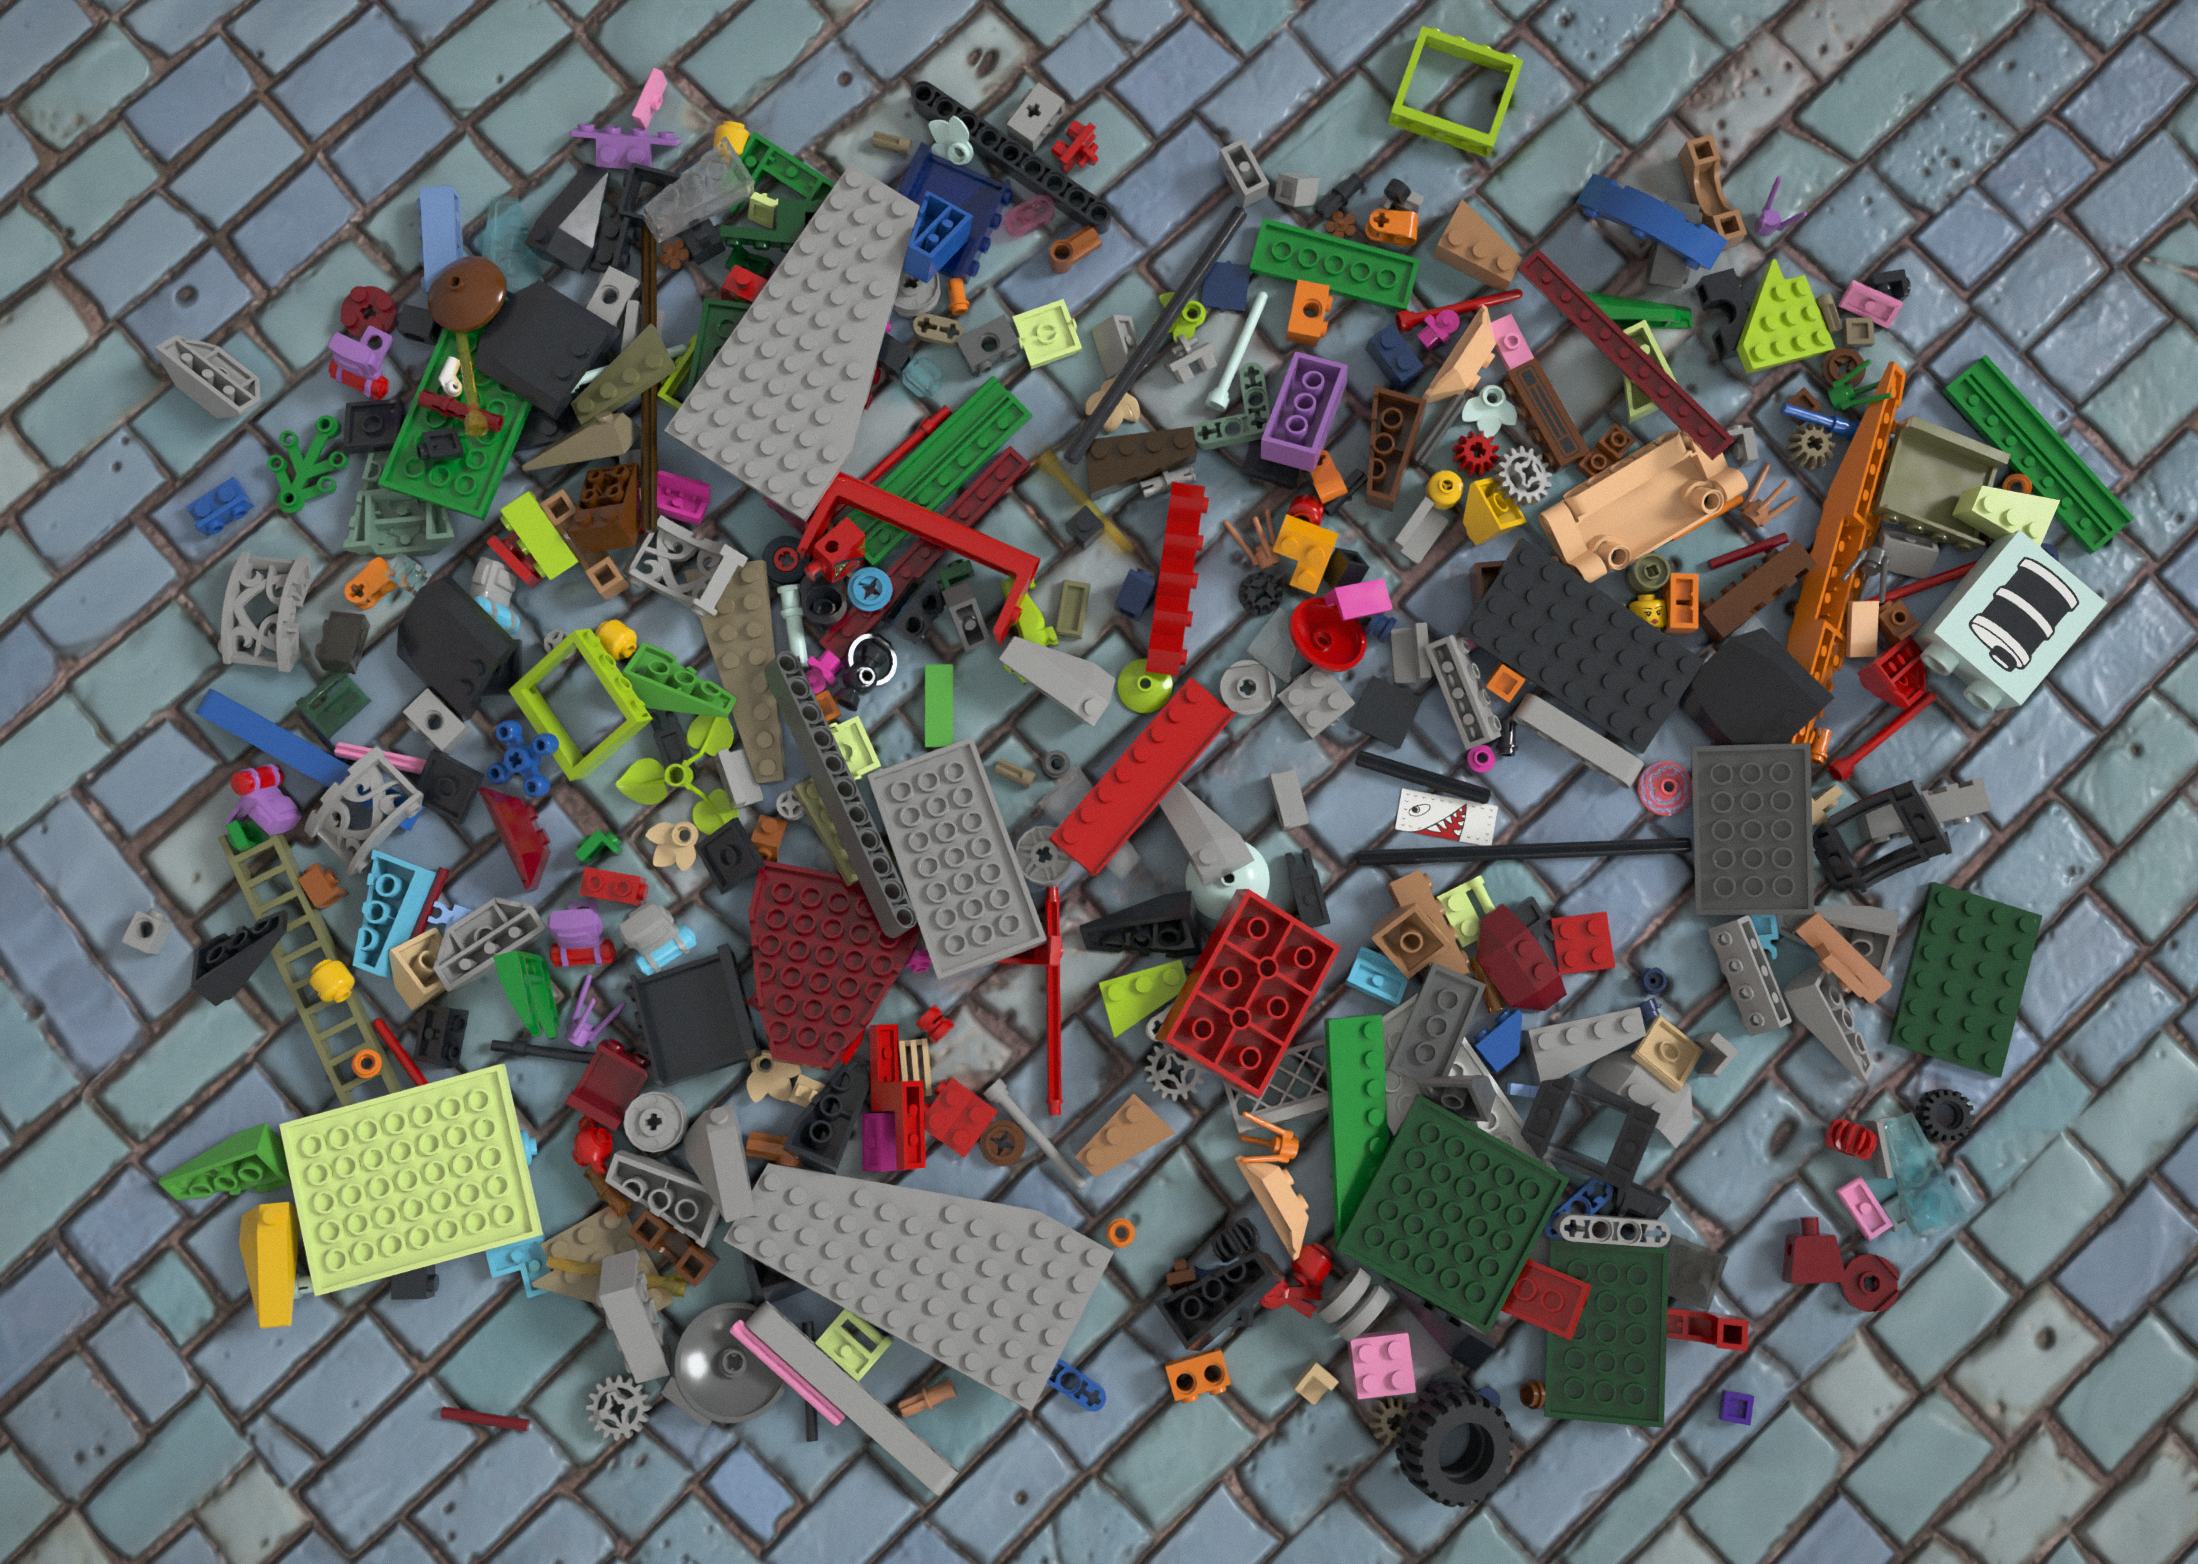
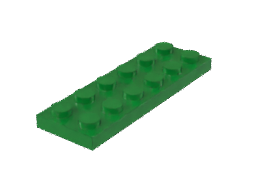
M1263 218L1249 272L1297 284L1298 280L1328 285L1330 286L1329 293L1395 311H1403L1408 308L1420 259Z

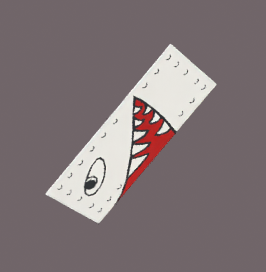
M1402 788L1395 829L1477 845H1492L1498 806Z

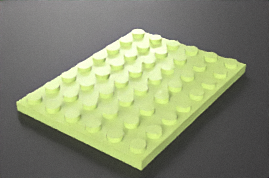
M505 1064L491 1066L279 1124L315 1296L543 1235Z

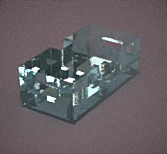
M400 552L397 553L383 576L413 596H416L419 589L425 586L432 575ZM398 562L402 563L397 572H393Z

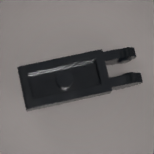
M653 712L650 714L653 718L651 724L655 732L653 736L666 769L672 764L682 765L684 760H688L693 755L675 712H665L671 725L670 728L662 730L660 719ZM694 761L689 765L693 772V780L701 777Z
M1309 848L1302 849V859L1307 871L1297 873L1296 862L1292 852L1286 853L1285 858L1290 873L1288 877L1299 920L1310 928L1330 924L1317 868L1314 869Z

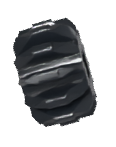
M1242 1218L1212 1237L1210 1243L1216 1256L1223 1263H1228L1258 1244L1261 1237L1254 1223L1252 1224L1248 1218Z

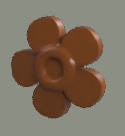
M1337 211L1332 215L1333 221L1326 223V231L1333 233L1334 237L1344 239V233L1347 237H1352L1356 233V227L1353 226L1356 218L1351 213L1346 214L1344 217L1341 211Z
M675 239L673 245L669 241H665L661 246L664 253L659 257L660 263L664 266L669 265L673 270L679 269L682 265L680 260L687 261L690 255L689 251L684 249L685 243L681 239Z

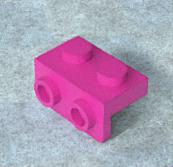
M658 470L657 514L700 526L711 503L710 485L700 480L677 475L673 472Z

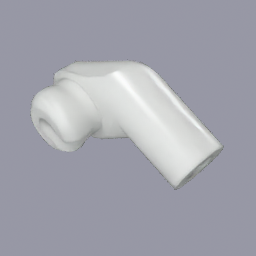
M448 356L440 373L439 382L447 395L456 397L461 394L463 388L456 376L461 361Z

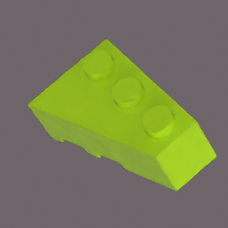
M532 491L526 492L500 509L503 514L500 520L509 532L513 529L520 537L516 541L526 555L531 553L537 562L533 566L542 578L547 576L552 580L579 562L572 549L537 502Z
M1181 959L1099 983L1114 1038L1180 993L1187 980Z

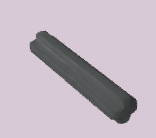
M1460 395L1453 396L1413 453L1411 460L1417 465L1423 466L1466 405L1467 401Z

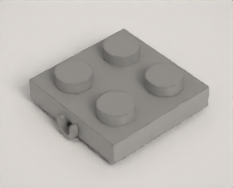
M1316 666L1311 667L1303 675L1300 673L1292 680L1293 683L1277 695V698L1311 739L1329 725L1331 727L1340 721L1339 717L1355 705L1353 699L1329 671Z

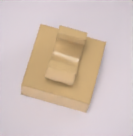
M799 1074L788 1101L807 1108L812 1099L819 1094L826 1084Z

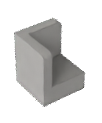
M1303 172L1278 173L1274 200L1293 207L1315 205L1320 178Z

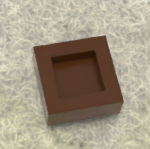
M1805 387L1786 402L1787 404L1815 413L1823 407ZM1789 416L1798 426L1806 422Z

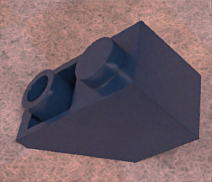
M1130 568L1116 599L1114 610L1139 622L1154 593L1155 580L1152 579L1153 576L1142 569L1135 571Z

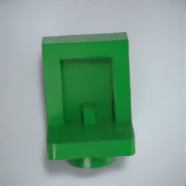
M235 820L226 825L230 833L227 835L228 840L233 848L244 852L271 839L269 834L254 820L248 823Z
M597 829L592 836L587 835L578 843V850L574 855L582 862L589 864L606 845L619 855L623 850L618 846L621 841L611 831L608 830L605 834Z

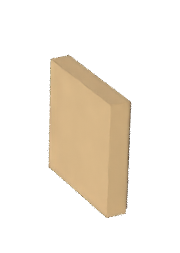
M1659 1014L1651 1021L1646 1030V1036L1640 1039L1631 1057L1676 1093L1683 1087L1704 1050Z

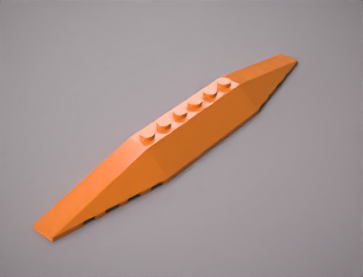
M1895 361L1888 363L1874 395L1891 393L1892 397L1869 403L1829 488L1827 498L1823 502L1821 521L1816 528L1813 550L1809 554L1818 566L1808 572L1802 579L1800 598L1795 605L1793 624L1787 635V651L1830 693H1832L1835 685L1831 682L1835 671L1841 670L1846 653L1848 601H1857L1866 574L1861 571L1862 567L1859 564L1846 581H1841V577L1855 561L1860 550L1874 547L1882 517L1872 514L1890 453V436L1895 434L1898 421L1894 420L1896 409L1901 407L1906 373ZM1823 709L1787 743L1812 744L1816 734L1812 730L1816 718L1822 719L1825 710Z

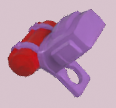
M368 326L359 342L336 332L328 342V348L333 354L328 370L330 377L339 384L344 383L364 393L368 398L383 399L389 391L390 382L381 374L383 358L393 341V337L373 326ZM373 336H379L383 340L382 346L377 350H372L368 347V341Z
M266 764L257 768L242 769L232 775L230 779L231 788L241 797L237 806L225 821L226 824L235 820L243 822L250 816L269 835L292 830L298 824L302 817L301 813L292 799L284 796L278 788L284 781V773L280 769V765Z
M596 900L569 902L568 910L551 912V916L548 917L547 928L550 935L557 941L552 944L549 953L554 967L563 966V968H569L570 966L592 964L603 966L605 963H613L616 955L615 946L611 939L603 937V922L598 915V903Z

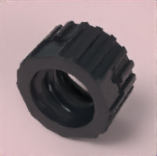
M1395 178L1391 179L1384 189L1386 197L1399 205H1403L1411 194L1409 187Z

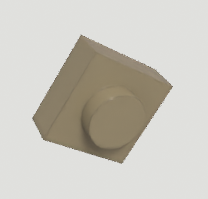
M1873 317L1845 318L1842 321L1844 347H1872L1875 344Z

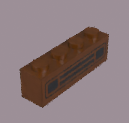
M1536 357L1508 371L1502 379L1503 391L1508 398L1511 397L1513 399L1519 419L1521 421L1525 420L1530 429L1529 436L1533 443L1538 444L1541 448L1543 461L1549 464L1548 468H1552L1556 474L1584 459L1590 451Z

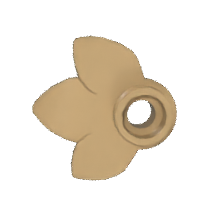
M1116 378L1106 380L1102 384L1100 391L1088 398L1086 402V415L1093 413ZM1128 393L1124 395L1103 426L1107 433L1110 434L1115 431L1122 423L1123 418L1131 422H1138L1140 410L1136 398Z
M662 822L653 826L645 834L650 841L658 844L653 857L654 866L668 867L676 863L679 869L685 872L694 864L697 856L694 846L698 842L699 832L692 823L679 822L673 825L668 822ZM684 831L690 833V837L686 841L681 840V833Z
M761 1050L762 1056L751 1060L753 1072L747 1079L749 1096L755 1103L762 1100L767 1093L775 1099L788 1101L792 1091L790 1078L801 1073L799 1065L773 1061L770 1050ZM763 1059L771 1061V1066L767 1070L760 1067V1062Z

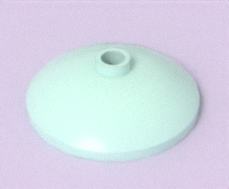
M1245 842L1254 861L1230 873L1234 877V881L1230 884L1226 883L1222 877L1204 887L1191 862H1189L1185 877L1186 890L1192 891L1197 910L1206 917L1219 921L1236 889H1250L1262 898H1266L1270 883L1268 867L1262 855L1250 844Z

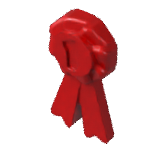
M1283 1279L1261 1298L1258 1303L1272 1310L1287 1304L1311 1319L1312 1312L1317 1307L1303 1299L1321 1301L1322 1296L1320 1293L1323 1290V1286H1289L1286 1279Z

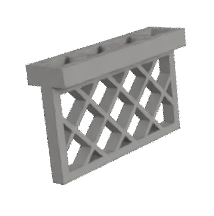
M1325 1038L1286 1049L1259 1099L1247 1095L1222 1080L1238 1137L1267 1129L1242 1115L1239 1116L1236 1104L1241 1095L1256 1103L1250 1114L1276 1126L1329 1111L1328 1091L1316 1086L1322 1073L1327 1074V1069L1325 1068L1326 1060L1323 1066L1308 1059L1312 1049L1321 1046L1325 1048ZM1307 1051L1305 1056L1299 1054L1300 1052ZM1293 1055L1302 1060L1295 1074L1280 1066L1286 1056ZM1305 1062L1320 1070L1313 1084L1298 1076ZM1278 1070L1293 1078L1286 1091L1271 1084ZM1295 1080L1310 1087L1306 1097L1298 1099L1289 1094ZM1268 1087L1283 1095L1280 1103L1276 1106L1271 1107L1261 1101ZM1313 1089L1320 1092L1318 1094L1311 1095ZM1232 1090L1238 1093L1235 1100L1233 1097ZM1286 1097L1293 1100L1290 1102L1283 1103ZM1259 1105L1265 1108L1256 1111Z

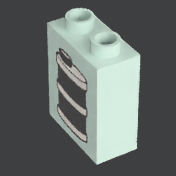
M2018 530L1993 542L1912 639L1925 649L1920 658L1930 669L1943 676H1948L1951 672L1968 685L1963 691L1966 699L1977 708L1985 712H1992L1994 709L2002 710L2021 706L2107 602L2021 530Z

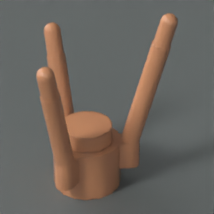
M1770 463L1765 464L1748 498L1740 506L1742 510L1740 513L1741 518L1753 528L1764 527L1769 520L1799 499L1798 496H1794L1768 514L1770 510L1768 505L1789 483L1788 480H1784L1765 501L1757 499L1755 502L1753 501L1771 467Z
M1269 509L1265 510V517L1270 542H1267L1258 518L1256 516L1253 517V522L1262 544L1255 548L1256 554H1254L1234 527L1227 520H1224L1223 524L1250 557L1253 566L1259 565L1261 570H1264L1281 562V554L1273 552L1276 535Z

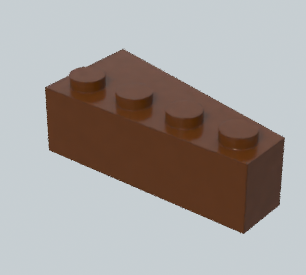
M1374 385L1366 494L1367 505L1393 512L1426 413L1427 400Z
M1797 539L1780 552L1776 548L1762 558L1765 562L1762 566L1757 568L1754 564L1741 574L1744 580L1736 585L1732 581L1720 591L1723 595L1717 601L1710 598L1699 607L1702 612L1698 615V623L1715 644L1752 617L1754 613L1769 604L1777 595L1791 587L1799 578L1818 566Z

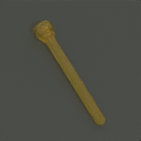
M455 332L468 414L464 419L465 433L469 436L478 437L488 432L487 419L479 411L467 332Z
M1049 449L1035 462L1042 473L1046 472L1048 475L1052 474L1082 508L1086 505L1104 523V531L1124 553L1131 554L1134 551L1133 545L1059 467L1060 463L1057 461L1058 457Z
M549 1257L546 1261L547 1267L551 1269L601 1277L602 1265L558 1257ZM645 1273L648 1281L646 1286L667 1289V1292L672 1293L674 1297H684L687 1281L678 1273H676V1276L670 1275V1277Z

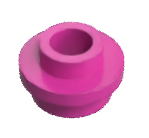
M1479 745L1468 752L1467 763L1473 771L1485 773L1494 766L1495 754L1490 747ZM1478 754L1486 756L1485 763H1480L1477 760Z
M928 950L913 951L905 966L906 969L912 970L913 973H921L929 969L932 961Z

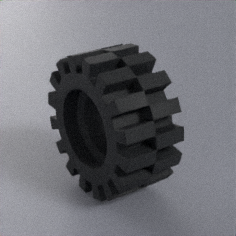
M1936 1089L1925 1093L1926 1097L1919 1099V1102L1922 1104L1921 1106L1916 1105L1915 1110L1919 1111V1115H1915V1118L1921 1122L1918 1127L1920 1130H1925L1924 1134L1926 1136L1933 1137L1932 1139L1939 1141L1960 1140V1137H1966L1969 1134L1966 1132L1967 1129L1972 1130L1974 1125L1970 1124V1120H1975V1115H1970V1111L1974 1110L1973 1105L1967 1104L1970 1100L1967 1097H1962V1093L1949 1089ZM1942 1104L1949 1105L1954 1111V1120L1948 1126L1940 1125L1935 1117L1936 1109Z

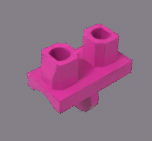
M1443 310L1437 315L1436 321L1430 314L1424 319L1427 326L1417 334V337L1430 352L1441 342L1446 347L1452 341L1448 334L1454 333L1459 328L1460 320L1457 313L1453 310Z
M828 649L818 660L811 656L807 661L812 670L807 671L805 675L814 694L821 693L827 683L834 689L838 684L835 677L844 668L840 663V659Z

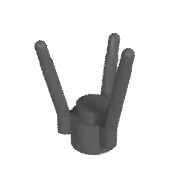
M1872 546L1866 548V550H1860L1855 561L1841 577V581H1846L1860 564L1862 567L1861 571L1866 576L1857 601H1863L1872 576L1881 572L1879 602L1884 603L1887 571L1891 558L1888 557L1885 550L1879 547Z

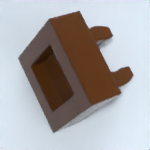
M1185 1258L1174 1260L1175 1272L1166 1274L1167 1285L1173 1294L1184 1287H1189L1200 1281L1199 1275L1195 1269L1189 1268Z

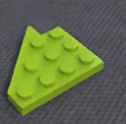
M1776 259L1771 260L1765 266L1736 348L1746 374L1827 354L1836 349L1806 276L1802 275L1784 279Z

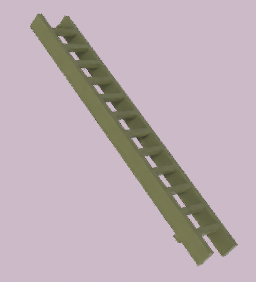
M283 833L269 835L271 839L242 853L238 849L233 848L227 835L218 837L256 922L261 918L269 916L268 911L298 897L306 915L288 923L285 934L309 922L318 940L288 955L281 940H279L271 950V954L342 1107L356 1104L350 1090L380 1075L390 1094L403 1091L354 985L350 990L352 992L351 995L346 999L353 1017L325 1031L321 1029L315 1013L335 1004L336 1001H320L311 1006L303 990L304 987L310 985L309 979L311 975L299 980L291 962L319 948H322L327 959L341 961L342 963L343 961L319 909L313 905L298 881V878L303 875ZM275 847L282 864L252 879L249 868L245 865L244 861ZM286 872L294 889L263 904L256 886ZM357 1024L365 1043L335 1057L327 1039ZM364 1049L374 1050L380 1055L382 1067L377 1075L372 1078L358 1077L348 1083L346 1082L339 1064L353 1058L357 1052Z

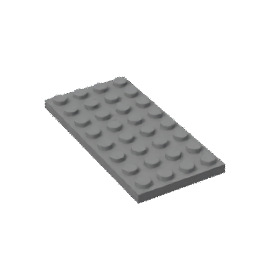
M973 737L867 775L939 982L1048 943Z

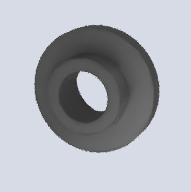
M1059 750L1047 753L1043 759L1044 772L1052 778L1065 776L1070 769V759L1067 754ZM1054 760H1059L1062 766L1056 770L1051 767V763Z

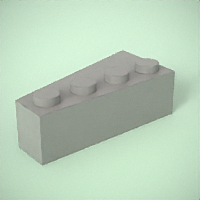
M1983 777L1960 784L1946 785L1932 791H1921L1941 828H1944L1943 822L1953 821L1954 825L1971 822L1970 816L1992 810ZM1892 804L1856 819L1862 841L1872 839L1873 844L1889 841V835L1899 833L1900 838L1909 836Z
M1640 1007L1523 1030L1522 1035L1534 1086L1540 1087L1543 1080L1561 1078L1646 1036Z
M621 1149L614 1154L605 1179L607 1183L635 1202L638 1201L650 1209V1212L657 1217L665 1219L679 1232L685 1233L696 1240L695 1242L703 1248L711 1242L720 1212L697 1175L626 1149Z
M637 1249L603 1258L599 1290H596V1300L600 1308L603 1307L606 1312L605 1319L608 1329H613L615 1333L617 1350L619 1352L623 1351L626 1370L628 1373L633 1374L637 1384L671 1375L672 1354L661 1322L657 1323L654 1299H648L646 1286L648 1281L645 1272L638 1273L637 1266L640 1257Z

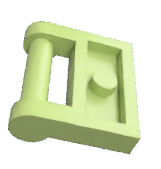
M1481 875L1435 898L1441 901L1445 909L1444 917L1448 925L1451 924L1453 926L1460 948L1477 941L1479 934V917L1466 892L1473 889L1485 914L1495 908L1483 886L1485 882Z
M844 1309L815 1344L859 1382L894 1340L888 1335L885 1337L868 1321ZM847 1319L877 1345L873 1352L842 1326Z

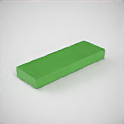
M953 664L925 665V748H943L953 744Z

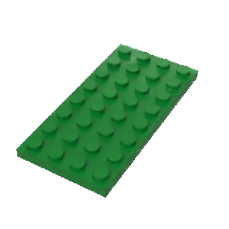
M504 300L500 310L503 308L507 300ZM497 314L487 324L473 331L457 333L443 328L377 483L381 488L482 521L485 520L532 407L531 404L481 374L475 368L480 337ZM448 356L461 361L456 376L463 388L461 394L456 396L455 399L467 405L504 416V424L499 433L451 416L446 418L441 416L439 412L418 406V397L423 389L441 396H447L439 382V376ZM456 428L464 450L463 457L435 461L432 469H426L424 461L419 460L416 451V445L420 442L422 432Z

